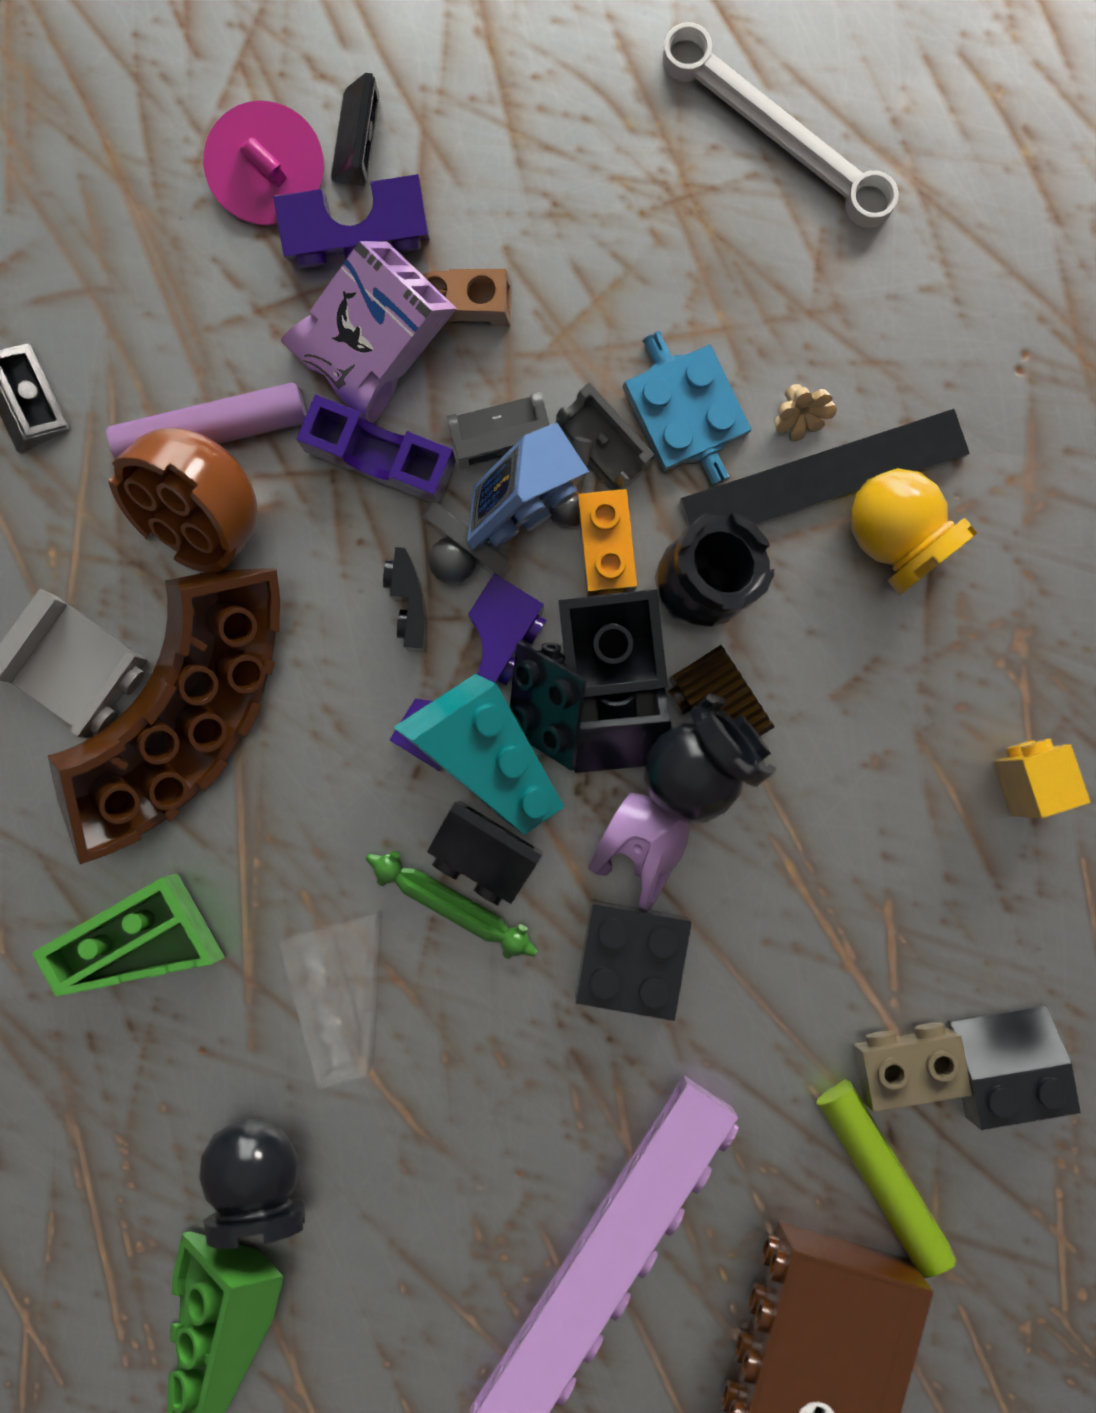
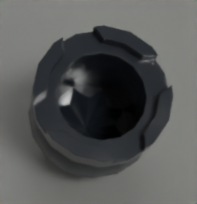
M710 513L702 515L683 531L676 541L666 548L655 574L658 600L672 618L689 627H713L729 622L741 610L746 609L765 594L774 577V569L770 570V560L766 551L770 547L768 539L754 523L739 514L731 513L728 517L722 515L710 516Z
M715 694L706 696L692 708L694 723H682L660 735L646 757L644 781L652 802L671 817L687 823L708 822L724 814L741 795L743 782L757 787L776 772L774 766L771 764L766 766L764 759L771 753L758 732L742 714L733 720L721 709L725 704V700Z
M243 1119L230 1123L212 1136L201 1156L199 1180L205 1199L216 1210L215 1213L203 1220L207 1246L223 1249L239 1248L238 1237L263 1234L264 1244L291 1237L303 1230L306 1216L305 1206L302 1201L290 1199L298 1184L300 1162L291 1138L276 1125L261 1119Z

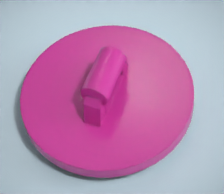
M262 100L240 104L227 111L218 119L205 143L203 166L208 186L223 208L244 222L261 226L278 225L273 196L321 188L324 177V157L319 139L310 124L300 114L285 105Z

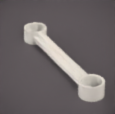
M685 22L674 26L668 32L665 38L662 62L666 72L672 78L682 82H690L697 79L846 198V212L855 224L865 228H873L883 224L888 219L897 204L899 196L898 187L891 176L876 170L862 173L715 56L711 52V37L702 26L692 22ZM680 41H691L702 49L704 55L696 63L683 64L672 56L670 48ZM865 186L878 188L886 196L887 209L878 213L864 210L856 200V192Z

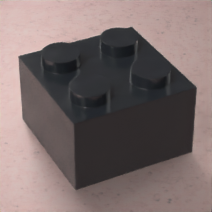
M591 900L575 991L576 1004L675 1021L692 921L686 916L652 910L645 912L635 907Z

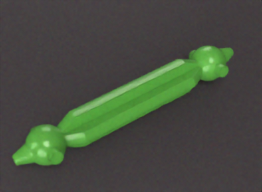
M396 851L382 856L369 853L365 860L374 869L378 885L385 886L386 883L395 882L403 894L481 939L500 943L503 950L502 954L507 959L520 955L535 957L538 950L529 942L525 925L520 924L518 927L508 928L501 917L418 869L403 868L402 862L399 859L400 854Z

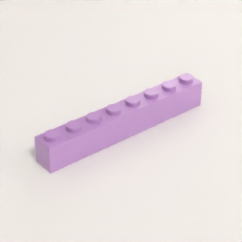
M683 1075L470 1406L469 1413H550L555 1403L562 1406L567 1401L576 1383V1378L573 1377L582 1361L590 1363L603 1342V1336L600 1333L608 1320L611 1318L616 1321L624 1312L631 1296L627 1291L637 1275L644 1278L651 1270L658 1255V1252L654 1250L664 1233L671 1236L679 1226L685 1213L681 1206L691 1191L697 1194L706 1184L712 1170L708 1164L718 1149L724 1152L734 1140L739 1127L735 1124L738 1116L733 1107Z

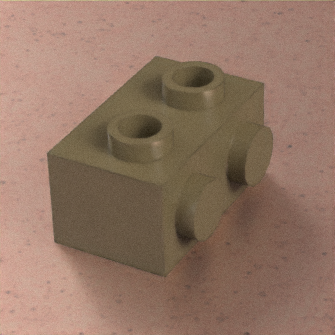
M944 1023L918 1025L914 1027L915 1034L896 1037L895 1031H880L866 1035L867 1042L853 1044L863 1102L873 1112L972 1096L962 1036L950 1028H945Z

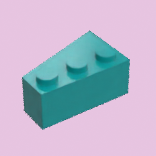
M477 674L472 675L393 727L499 817L524 835L565 807L497 684Z

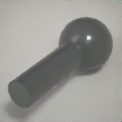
M575 437L573 447L585 466L588 467L594 441L584 437ZM585 476L574 485L578 491L575 496L556 508L551 506L548 509L552 515L550 518L556 525L562 528H573L580 524L578 494L582 492Z

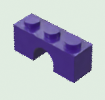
M419 175L370 181L373 197L372 209L365 220L350 226L339 224L331 218L327 196L322 189L273 196L284 257L290 262L297 261L298 268H309L325 265V256L344 254L346 260L359 241L388 242L399 253L420 250V242L428 241L430 237Z
M316 394L296 438L300 446L308 454L428 502H437L438 504L456 463L452 448L406 431L405 435L390 432L366 420L361 412Z

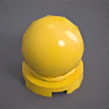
M896 468L867 480L857 492L851 508L850 530L860 549L876 562L894 565L893 571L897 573L887 581L899 595L903 594L977 534V531L966 518L962 519L955 526L953 521L948 522V503L938 485L918 471Z

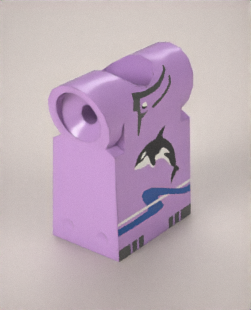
M359 241L310 310L311 315L287 331L281 338V342L307 368L324 375L336 395L349 408L361 412L366 420L374 423L388 407L394 395L397 380L408 371L457 308L388 242Z

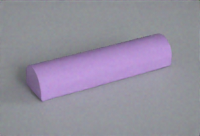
M292 382L108 426V429H105L111 452L114 459H116L139 437L157 429H187L221 444L303 424L307 408L302 389Z

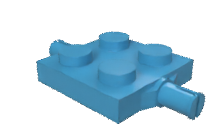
M661 331L655 332L654 335L646 336L642 341L645 343L654 365L647 372L626 380L622 388L662 472L683 463H697L701 461L712 487L725 482L730 478V475H728L718 453L726 444L748 435L752 429L712 345L709 344L686 355L672 356L662 337Z

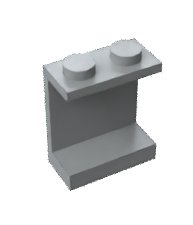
M39 589L0 642V681L13 684L72 726L70 732L75 736L91 738L113 722L116 716V711L113 708L123 694L130 695L138 687L145 674L141 669L148 660L56 595Z

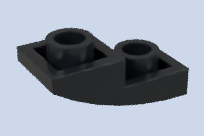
M395 547L394 560L386 559L383 588L390 589V597L394 601L408 603V610H399L397 638L404 639L403 647L407 651L427 653L428 623L422 585L417 570L406 549Z

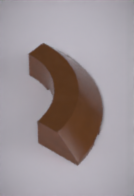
M277 569L222 570L220 572H204L166 580L167 624L165 638L158 661L143 690L118 719L104 730L76 746L47 756L57 801L79 864L121 850L141 840L140 836L166 819L170 822L180 814L178 810L189 802L201 789L205 791L228 765L225 761L234 751L241 737L247 736L261 708L259 701L263 694L268 674L272 675L275 665L272 657L276 632L280 630V595Z

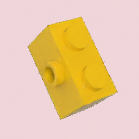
M1051 738L1037 742L1031 740L1006 748L1008 757L993 761L1011 816L1045 818L1091 803L1071 744L1053 746Z

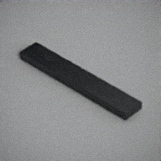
M951 409L682 497L680 504L688 527L702 515L710 513V516L722 515L727 517L731 513L739 514L757 526L855 494L867 480L896 468L922 472L964 458L970 452L955 409Z

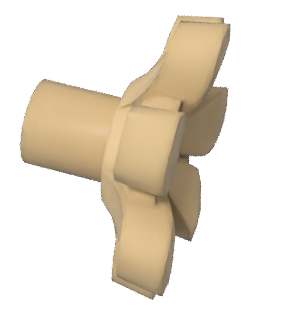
M795 384L786 389L785 397L788 402H784L779 406V416L776 417L774 423L778 433L789 431L792 441H800L805 437L807 427L812 432L822 429L825 426L823 419L833 418L837 412V407L832 402L833 398L827 390L820 389L810 393L806 387Z

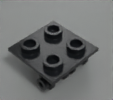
M519 641L516 643L509 708L531 746L570 771L575 770L587 679L562 665L564 664L565 656L561 653L560 645L550 642L543 643L541 650L537 651Z

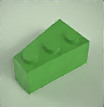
M178 873L158 879L32 952L34 959L56 997L127 981L165 975L185 969L213 965L225 958Z

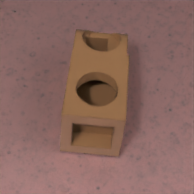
M449 269V271H430L423 274L457 308L447 322L478 321L490 322L491 325L511 326L512 284L506 269Z

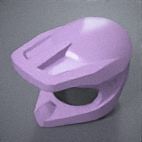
M631 792L608 825L588 869L597 875L607 876L612 871L611 857L613 855L624 854L629 856L635 865V875L641 877L642 891L638 909L647 912L657 900L672 869L683 856L689 838L690 823L668 815L652 802L651 796Z

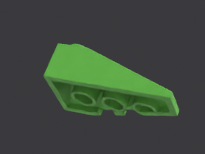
M192 1231L182 1233L172 1275V1294L180 1296L179 1322L170 1324V1341L176 1343L178 1365L177 1370L171 1372L168 1376L167 1413H225L273 1322L278 1297L282 1291L284 1276L258 1249L239 1244V1248L234 1249L213 1248L207 1246L206 1236Z

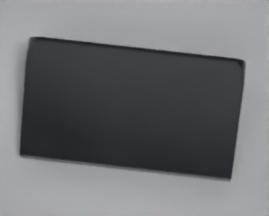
M365 72L350 84L343 93L331 171V179L334 182L364 186L367 183L380 98L373 73Z
M30 343L0 350V417L17 452L31 449L68 431L70 428Z

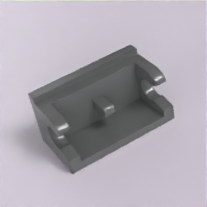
M589 382L578 392L577 399L568 408L563 406L558 411L556 422L572 446L575 437H584L594 441L588 467L610 491L626 489L652 465L655 454Z
M541 392L531 394L527 398L477 411L447 416L461 470L500 460L524 435L550 425Z

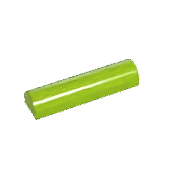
M845 1079L824 1092L817 1099L818 1107L914 1266L924 1278L938 1276L955 1267L956 1259L949 1242L851 1080Z

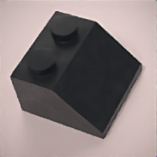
M666 688L584 697L574 772L582 773L646 766L647 754L659 736L672 729Z
M455 801L427 853L435 857L432 863L433 867L455 880L458 879L460 874H463L477 883L473 890L475 893L498 906L502 899L512 904L542 857L543 851L464 802Z
M1046 1005L948 1021L949 1028L962 1036L972 1096L962 1097L965 1118L979 1129L986 1130L1081 1113L1072 1063Z

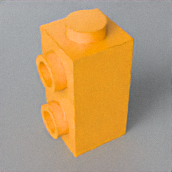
M627 489L578 494L579 525L587 597L635 591L637 588Z

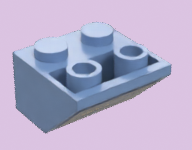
M557 422L524 435L474 485L467 543L472 550L490 541L494 547H498L513 538L519 532L518 528L522 526L527 531L537 528L552 516L548 510L551 506L556 508L577 494L578 491L574 485L589 470Z

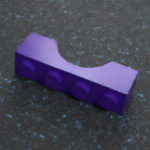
M495 573L483 589L468 616L478 630L482 641V661L477 675L495 684L500 682L507 686L513 677L516 643L519 641L524 643L526 641L532 645L541 633L547 620L541 617L544 611V604ZM415 698L401 722L434 700ZM396 730L389 739L391 742L439 772L444 771Z

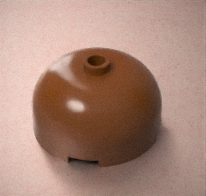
M182 428L157 429L139 437L112 462L115 475L108 482L113 497L121 511L145 539L154 534L161 542L175 550L177 553L174 555L173 560L200 572H220L249 542L257 521V500L253 486L236 459L210 438Z

